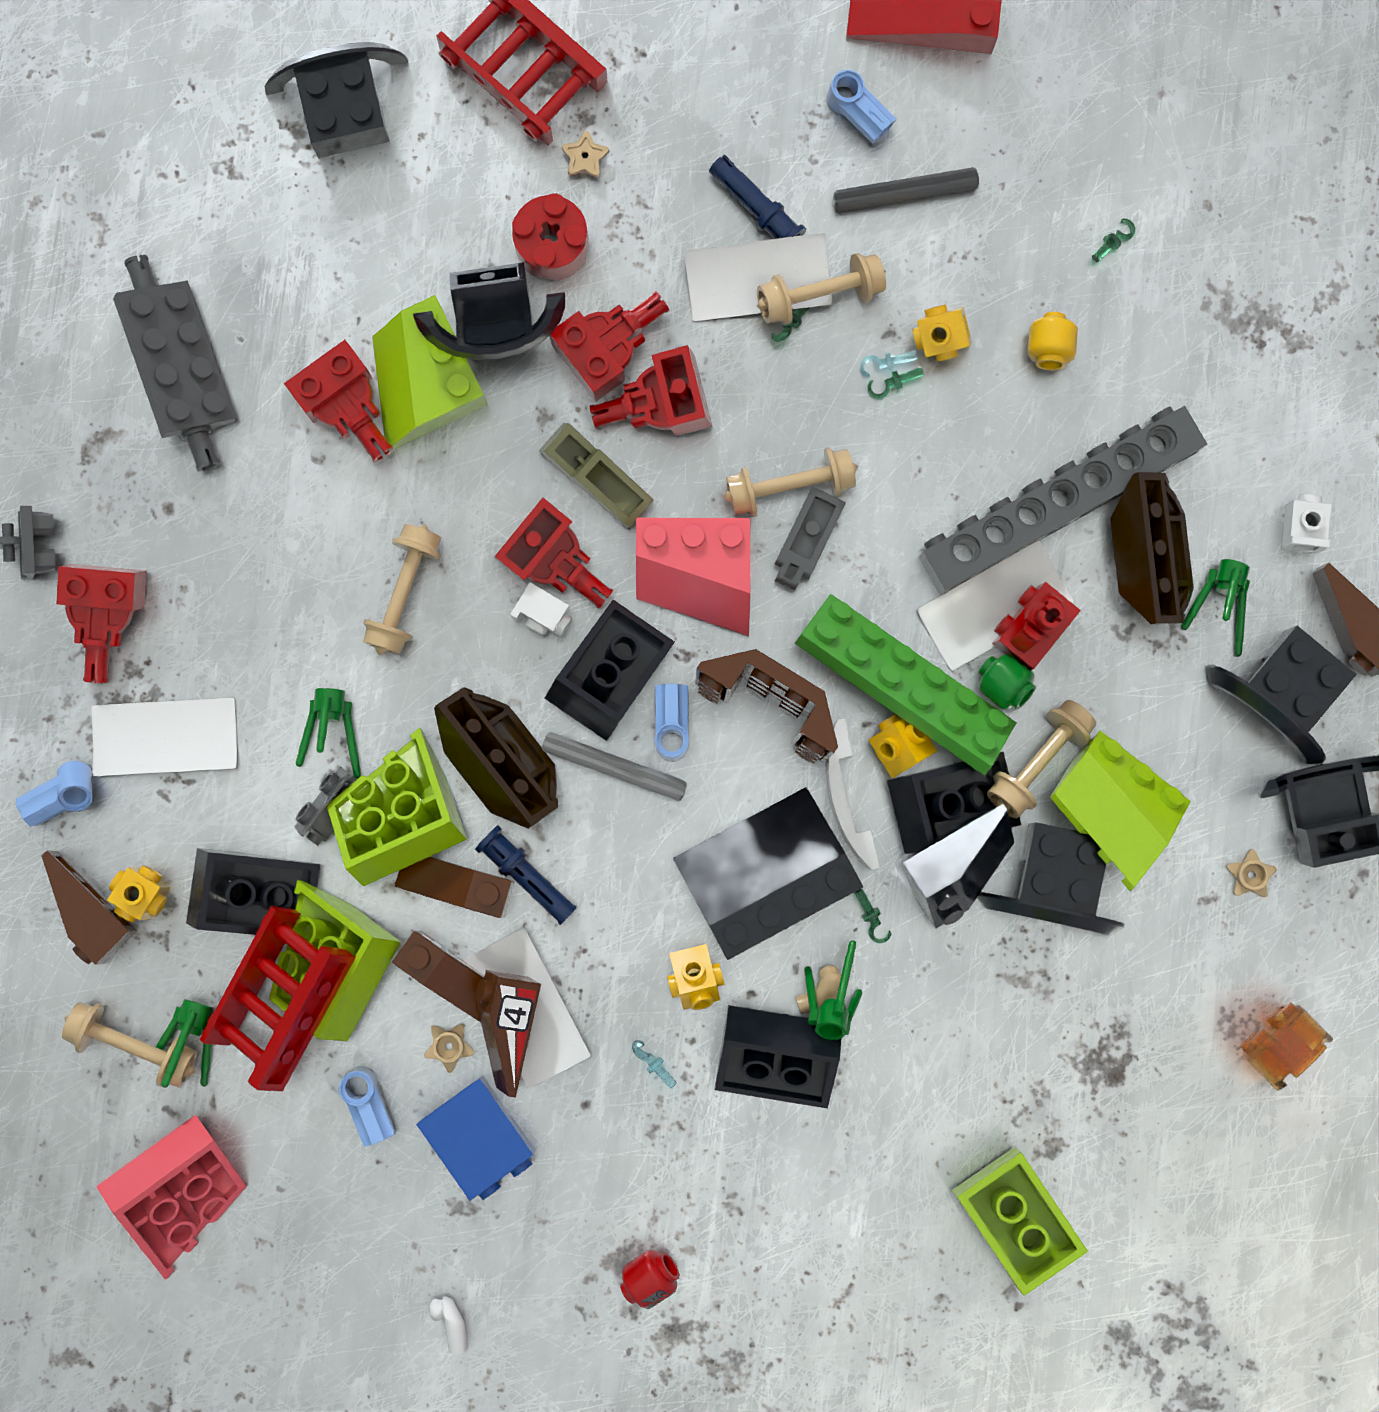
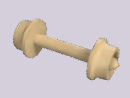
M855 253L850 258L849 274L788 290L782 277L777 274L771 277L770 282L757 287V307L760 309L766 323L781 321L784 325L792 323V305L851 288H855L859 299L863 303H867L872 300L873 295L885 291L886 271L876 254L862 256L859 253Z
M828 447L824 449L826 466L751 483L747 468L742 467L740 473L726 477L728 491H726L723 498L731 502L734 515L749 513L752 517L757 516L755 498L830 481L833 494L837 498L841 496L842 491L856 487L855 473L859 466L852 462L848 449L832 451Z
M404 524L399 537L392 540L393 545L408 551L383 623L364 619L363 622L366 626L363 642L375 647L378 655L385 654L386 652L400 655L405 643L413 638L412 635L397 629L421 558L426 557L433 560H440L441 554L438 553L441 536L429 531L426 524L418 527Z
M1066 700L1058 709L1052 708L1047 713V718L1056 731L1016 778L1004 772H997L993 776L994 784L987 792V795L996 807L1004 804L1010 817L1017 819L1026 809L1032 810L1036 807L1037 801L1027 788L1068 740L1084 747L1089 744V735L1095 728L1096 721L1078 703Z
M78 1002L70 1014L64 1017L65 1025L62 1031V1039L75 1045L76 1052H84L93 1038L159 1065L160 1069L156 1085L162 1087L161 1083L179 1037L173 1041L166 1052L100 1024L104 1006L99 1003L90 1006ZM185 1045L169 1085L181 1088L188 1076L195 1073L196 1050Z

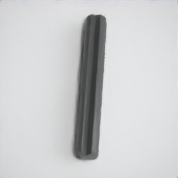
M971 167L840 189L834 192V207L837 212L974 190L978 188L979 175L977 169Z

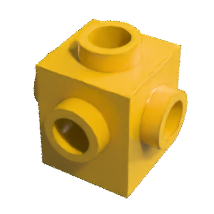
M946 304L925 309L926 317L918 319V327L913 328L917 350L924 349L925 357L935 355L936 362L957 357V349L969 347L972 344L964 307L948 311ZM936 328H943L947 333L946 338L938 337Z
M897 714L878 724L877 726L881 732L868 739L875 750L876 756L883 763L891 778L903 773L938 751L930 737L904 719H900Z
M142 865L141 868L127 867L125 871L120 870L111 881L109 890L112 893L107 901L116 906L114 912L127 921L134 923L136 919L151 920L152 917H157L168 900L165 896L171 887L160 881L163 877L160 873L146 865ZM136 887L139 890V897L134 901L129 897Z
M707 944L669 953L674 974L668 975L667 979L672 998L680 997L683 1010L689 1008L701 1010L711 1006L713 1002L720 1001L718 987L725 984L720 964H711Z

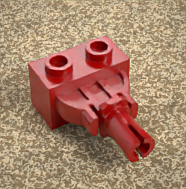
M657 291L653 292L651 296L632 310L623 311L622 306L617 305L609 312H594L585 317L580 311H577L559 324L549 336L552 346L594 402H597L625 381L624 369L631 362L634 350L646 341L642 330L664 313L670 311L666 302L660 300L661 296Z
M346 339L284 383L313 423L318 420L326 426L336 428L342 438L347 439L350 437V434L342 425L345 422L371 456L374 463L383 459L374 446V442L379 445L386 456L393 451V446L388 443L364 410V407H367L374 418L380 415L379 410L372 402L373 392L370 382L374 379Z
M688 345L651 355L654 366L642 372L636 382L623 385L625 393L620 398L590 405V413L594 415L591 417L596 429L626 419L631 421L635 429L648 425L659 430L671 429L676 436L712 427L696 358Z
M542 497L494 558L522 581L528 578L538 584L553 585L563 593L567 586L557 579L559 576L599 609L605 600L596 594L592 587L606 598L611 595L613 589L605 585L589 572L585 566L574 559V556L587 564L591 558L580 550L578 538L569 527L573 521Z
M79 564L58 566L56 604L65 605L67 618L75 629L74 643H82L83 648H86L84 682L108 683L109 649L121 646L122 632L129 625L134 611L145 608L146 570Z
M1047 582L1040 584L1037 588L1030 585L1017 601L1022 607L1013 617L1007 614L994 629L998 636L992 644L1004 654L1013 655L1030 670L1035 669L1081 611Z

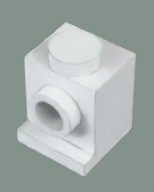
M1301 494L1298 496V500H1293L1286 504L1282 549L1320 553L1330 547V540L1328 538L1332 504L1321 503L1322 496L1314 494ZM1307 515L1314 516V527L1307 524Z
M531 582L510 614L512 619L518 623L525 617L527 621L524 625L542 636L548 631L553 635L562 637L572 621V617L568 616L571 611L568 604Z

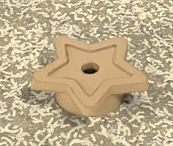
M588 131L583 132L577 143L563 144L561 148L570 159L568 175L570 176L582 173L590 174L596 178L599 177L600 160L610 152L608 147L594 144ZM587 153L589 156L584 159L581 155Z
M1254 849L1247 853L1243 862L1230 863L1227 866V869L1236 878L1235 895L1240 896L1252 891L1261 897H1267V883L1269 878L1277 871V868L1261 862ZM1251 871L1255 874L1252 879L1248 877V873Z
M459 1024L449 1031L435 1025L432 1026L431 1031L434 1042L425 1052V1058L440 1060L447 1072L451 1073L459 1058L472 1056L474 1050L463 1041L464 1025ZM447 1043L452 1044L453 1047L451 1050L446 1049L445 1046Z

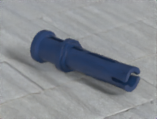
M725 154L712 164L709 173L757 219L756 224L760 231L766 230L774 239L805 234L807 228L802 224L797 225L784 212V206L780 202H772Z
M497 825L478 844L475 850L478 853L483 852L499 867L498 873L505 877L510 875L561 925L577 907L525 859L527 856L525 850L522 847L517 849L501 833L502 828Z

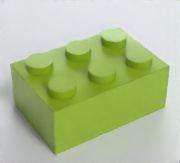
M1015 1147L951 1190L1023 1296L1089 1252L1022 1152Z

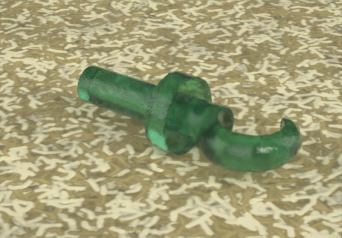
M1121 219V223L1128 225L1130 229L1129 234L1116 230L1115 233L1109 232L1104 236V244L1092 255V259L1095 262H1099L1110 250H1117L1121 246L1120 240H1130L1134 236L1136 228L1131 220Z
M810 307L796 309L793 312L792 323L782 324L784 330L777 335L772 333L771 339L774 342H781L787 339L792 332V327L798 328L802 324L801 317Z
M922 367L899 375L897 370L892 372L893 377L884 380L886 388L881 394H876L872 391L871 386L874 380H870L867 386L868 392L874 398H883L888 395L891 387L896 386L897 390L903 388L902 383L924 376Z
M863 889L857 890L855 895L865 912L862 918L864 922L870 921L871 923L869 927L870 938L876 943L887 942L892 935L891 931H888L887 935L881 939L874 936L875 928L881 924L878 918L881 914L879 908L872 907Z

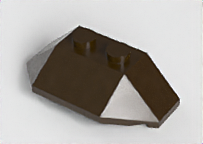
M1137 472L1131 476L1110 518L1118 591L1151 625L1180 624L1184 622V612L1189 605L1194 589L1185 513L1176 494L1168 485L1169 480L1166 473Z
M463 687L434 707L444 754L491 814L530 829L558 808L555 764L547 753L542 750V747L509 705L488 696L473 693V690Z

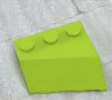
M436 295L400 311L372 336L384 437L393 446V450L488 405L467 359L439 350L426 340L417 328L413 313L432 311L438 324L455 336Z
M420 727L410 735L412 740L397 752L394 750L389 752L382 758L384 763L369 776L362 775L327 805L345 869L362 886H366L467 840L447 778Z
M1101 730L1074 757L1050 796L1052 801L1075 828L1082 834H1089L1099 845L1101 850L1097 854L1106 864L1112 861L1125 876L1121 882L1129 891L1135 888L1168 846L1191 802L1180 790L1168 784L1154 773L1148 765L1140 762L1122 748L1116 740L1111 739Z
M297 880L294 893L299 894L295 910L301 913L293 930L318 950L320 946L346 949L356 957L314 1033L317 1039L348 1042L401 941L352 904L304 881ZM288 945L286 946V951L279 954L277 965L301 983L310 967V963ZM273 982L269 999L285 1012L292 997Z

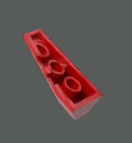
M850 0L846 38L992 54L998 39L1002 0Z

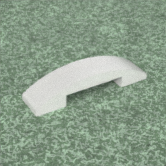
M845 718L839 719L833 726L838 748L826 760L829 801L838 828L849 848L868 870L879 868L872 833L871 830L857 834L855 832L839 760L854 756Z

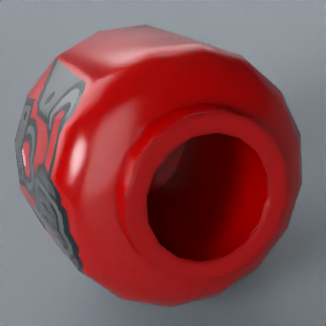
M653 1249L645 1251L623 1267V1283L620 1285L622 1294L629 1303H637L642 1308L650 1309L676 1292L677 1280L680 1277L679 1270L674 1260L667 1253H660Z

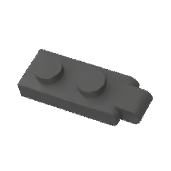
M812 486L774 564L781 567L775 582L795 591L801 578L809 580L846 502Z

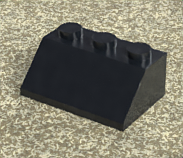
M728 1005L714 1090L828 1109L840 1061L841 1039L829 1040L820 1037L815 1031L816 1025L808 1023L809 1018Z

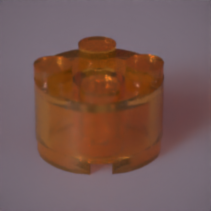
M1290 1002L1286 1006L1281 1005L1267 1018L1266 1021L1271 1025L1267 1030L1262 1029L1260 1032H1253L1239 1046L1245 1052L1243 1058L1276 1091H1280L1287 1086L1283 1080L1290 1073L1295 1078L1300 1076L1327 1049L1324 1043L1332 1042L1333 1037L1299 1003L1294 1005Z

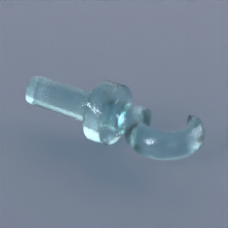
M916 351L895 356L888 352L885 353L886 358L880 359L875 355H868L862 359L860 371L864 376H870L864 370L865 364L869 361L878 363L879 369L888 367L889 371L895 370L894 365L916 360Z
M634 1041L632 1043V1051L637 1058L646 1061L649 1065L646 1070L650 1074L655 1072L670 1089L673 1088L677 1082L662 1066L664 1060L661 1057L656 1059L651 1053L642 1051L640 1047L644 1046L643 1041Z

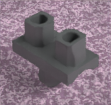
M20 506V511H18L19 537L14 536V524H2L0 549H3V562H15V549H19L21 579H33L36 573L50 572L56 568L55 549H34L33 536L54 535L53 514L32 512V506Z

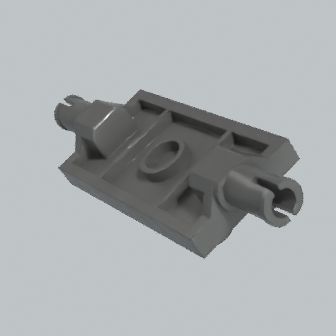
M137 255L129 257L124 261V264L128 270L134 290L117 292L113 300L162 438L177 435L182 437L183 441H188L198 472L204 471L205 466L207 470L213 469L220 465V461L217 458L209 434L212 433V429L218 426L232 424L236 416L188 280L163 285L156 284L148 262V256L140 255V261H138Z

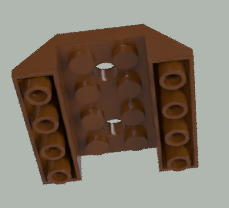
M753 649L702 661L696 668L695 684L699 686L698 694L714 704H718L719 700L728 703L741 680L745 679L748 681L746 688L765 699L769 694L781 701L778 707L787 714L797 719L800 714L807 717L791 742L798 747L795 753L806 761L814 764L819 760L824 763L838 748L825 691L759 650Z

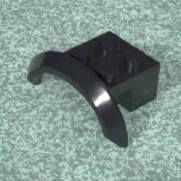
M375 42L346 43L321 48L292 58L281 65L265 84L266 95L283 92L285 84L292 78H296L310 142L318 158L390 142L369 59L384 61L390 66L408 63L405 54L390 46Z
M524 262L450 273V291L456 318V336L450 334L438 324L432 311L413 313V317L422 335L439 350L456 357L474 360L500 359L523 353L541 344L553 333L560 323L565 310V292L547 294L544 311L533 324Z
M1298 625L1285 630L1261 658L1264 663L1248 682L1222 667L1213 664L1205 667L1211 685L1234 696L1268 721L1296 748L1302 761L1306 764H1322L1326 760L1323 749L1309 732L1357 674Z
M1379 755L1335 761L1283 773L1270 778L1259 791L1258 796L1262 799L1280 795V792L1285 790L1300 864L1316 868L1379 854V813H1374L1370 810L1363 775L1366 772L1379 771Z
M1037 822L1028 824L1021 861H1025V867L1018 899L980 892L977 897L986 909L1039 919L1108 936L1121 930L1125 925L1122 922L1096 916L1106 863L1097 854L1101 850L1099 845L1089 834H1082L1078 831Z

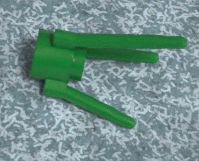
M1222 559L1218 570L1210 569L1205 585L1181 625L1182 630L1189 628L1213 586L1217 585L1216 591L1226 595L1222 616L1224 621L1230 619L1235 597L1238 596L1234 653L1236 656H1241L1244 640L1246 599L1250 584L1247 577L1250 567L1240 561Z
M333 688L315 689L314 700H310L309 715L295 764L298 767L303 765L316 720L319 721L316 751L322 753L324 751L328 722H339L340 715H342L353 776L358 779L361 777L351 717L352 702L345 701L344 690Z
M851 940L848 945L836 999L825 1000L819 1009L812 969L809 966L804 968L810 1009L808 1023L816 1025V1033L825 1039L838 1040L845 1035H849L850 1024L863 993L861 989H857L846 1009L844 1001L856 949V942L854 940Z
M188 999L183 1000L181 1007L176 1006L171 1022L156 1045L157 1048L164 1050L176 1028L178 1027L177 1030L181 1031L161 1083L163 1088H167L170 1084L189 1034L200 1036L202 1029L205 1030L213 1007ZM203 1044L200 1084L203 1087L208 1084L212 1044Z

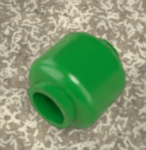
M1004 654L997 659L991 656L984 662L978 672L982 676L979 683L981 693L1004 710L1012 707L1016 709L1021 708L1036 689V686L1033 684L1034 672L1011 654Z

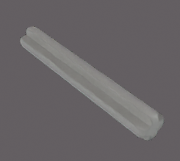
M552 732L547 733L542 744V750L546 753L675 800L683 798L687 783L684 780Z

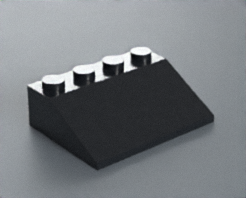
M807 787L673 858L727 960L863 888L845 851Z

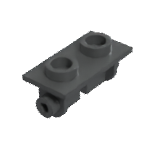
M341 766L336 773L331 771L323 779L319 786L320 794L313 803L307 802L300 809L295 819L297 824L294 827L303 837L307 831H310L306 838L317 846L322 841L327 842L334 832L327 805L357 780L352 776L349 781H346L350 775Z

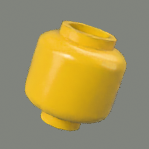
M1061 312L1045 313L1042 318L1036 319L1030 325L1027 351L1029 358L1036 362L1038 368L1043 370L1055 371L1065 368L1066 364L1073 361L1076 356L1078 327L1073 321L1066 319V315Z

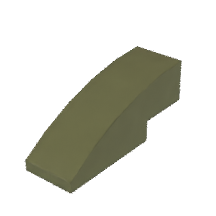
M563 423L539 450L570 480L628 528L654 501L600 449H596L570 423Z

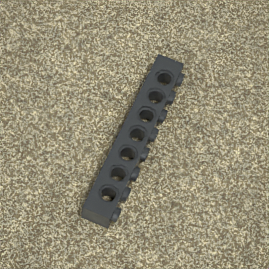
M1171 406L1163 409L1151 417L1153 421L1151 425L1142 430L1139 424L1127 429L1119 435L1121 441L1115 445L1108 447L1106 442L1087 452L1086 455L1089 459L1081 464L1076 465L1074 460L1066 463L1054 471L1056 475L1054 479L1044 484L1040 478L1022 489L1024 495L1011 502L1010 498L1006 497L990 506L991 514L979 520L976 515H973L956 526L959 530L957 533L948 538L945 537L944 533H941L924 543L926 550L921 553L919 559L940 595L945 594L1025 547L1046 538L1121 496L1134 473H1162L1201 451L1208 444L1186 406L1176 411H1173ZM1150 436L1162 438L1166 445L1165 451L1159 452L1153 449L1150 444ZM1118 454H1127L1132 458L1134 464L1132 470L1123 469L1118 464ZM1085 472H1095L1101 479V487H1090L1085 481ZM1057 489L1064 491L1069 497L1068 506L1057 505L1052 499V491ZM1025 507L1032 509L1037 516L1036 523L1032 525L1024 523L1020 519L1019 510ZM987 527H1000L1004 532V541L1001 543L992 542L987 537ZM954 545H967L972 551L971 560L961 561L957 559L953 551Z

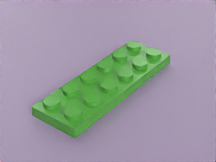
M832 594L828 596L795 642L804 651L984 776L994 764L1017 724L1004 712L986 702L971 689L963 686L943 672L942 669L924 659L909 646L898 641L877 624L872 623L852 609L847 603L839 600Z

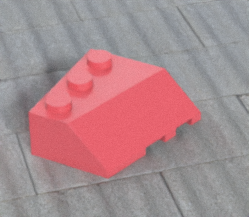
M636 518V599L703 620V622L715 626L718 625L736 631V633L749 637L750 518Z
M194 1115L96 1187L114 1216L166 1280L175 1270L172 1264L183 1251L189 1253L196 1246L198 1241L195 1237L208 1223L216 1222L245 1189L246 1185L201 1121Z

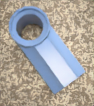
M847 69L838 72L834 76L826 97L829 107L834 112L844 115L874 144L895 123L896 118L865 88L864 80L860 74ZM842 86L848 87L852 90L854 96L851 98L842 97L838 93L837 88Z
M655 685V745L660 757L667 761L673 762L682 759L689 749L688 685ZM670 733L678 734L683 739L681 748L674 752L665 750L661 745L664 736Z
M80 761L66 762L58 768L56 777L16 798V808L19 810L22 820L30 827L33 825L38 826L66 810L72 812L81 811L90 806L92 802V771L90 767Z
M364 1066L354 1067L349 1070L340 1081L339 1093L343 1101L347 1103L363 1146L376 1144L395 1135L396 1131L378 1089L375 1073ZM358 1076L365 1079L368 1083V1092L364 1095L354 1094L349 1088L350 1078Z

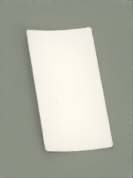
M824 233L684 251L693 321L761 313L757 307V287L770 282L771 277L777 274L782 277L788 290L830 279ZM832 294L793 304L792 309L831 305Z
M1037 541L918 608L917 611L948 667L954 671L996 647L992 644L998 636L994 629L1007 614L1013 617L1022 607L1017 601L1030 585L1037 588L1040 584L1047 582L1072 603L1073 598L1061 581L1041 542Z
M234 698L93 705L91 707L93 776L236 768L237 735Z
M525 928L512 933L463 960L482 975H485L486 970L528 976L541 983L521 1076L529 1089L590 1058L591 1055Z

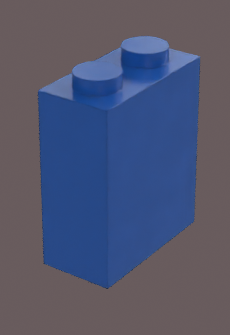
M483 1075L416 1124L469 1201L478 1195L483 1201L501 1188L498 1180L509 1172L513 1177H516L533 1164L529 1158L534 1155L535 1148Z

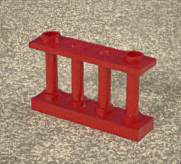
M489 0L490 4L454 42L440 31L436 35L440 49L438 54L444 62L453 69L457 66L460 67L522 122L520 125L522 130L531 139L537 141L540 138L548 146L553 142L551 127L547 124L581 87L587 88L590 86L598 93L608 83L607 69L529 0ZM508 13L517 21V28L482 65H479L465 51L500 14L505 16ZM535 37L544 45L543 54L508 90L493 75L527 39L532 40ZM562 61L571 69L570 73L572 76L535 114L520 99L554 63L559 64Z
M271 906L268 913L262 919L261 926L214 1013L208 1019L207 1026L199 1040L203 1044L234 1045L255 1064V1068L247 1081L251 1086L260 1091L283 1092L356 957L346 949L320 946L318 950L293 930L301 913L297 910ZM284 944H287L310 963V967L301 983L275 963ZM267 977L292 997L282 1017L257 996ZM249 1010L273 1030V1035L265 1050L239 1030Z

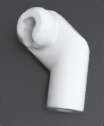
M443 1296V1299H433L430 1302V1315L435 1321L444 1319L449 1352L451 1354L466 1352L468 1344L465 1322L454 1300Z

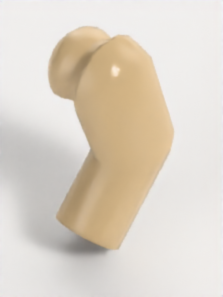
M825 966L819 972L820 982L816 988L818 1009L825 1000L836 999L841 974H839V969L836 966ZM807 993L796 996L800 1014L809 1013Z

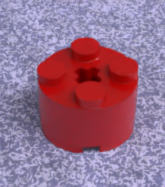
M557 193L539 196L527 202L513 219L512 237L519 262H524L525 270L529 274L537 278L560 281L571 277L583 266L589 248L588 230L584 215L573 202ZM551 234L553 237L557 236V241L552 242L549 238L545 239V237Z

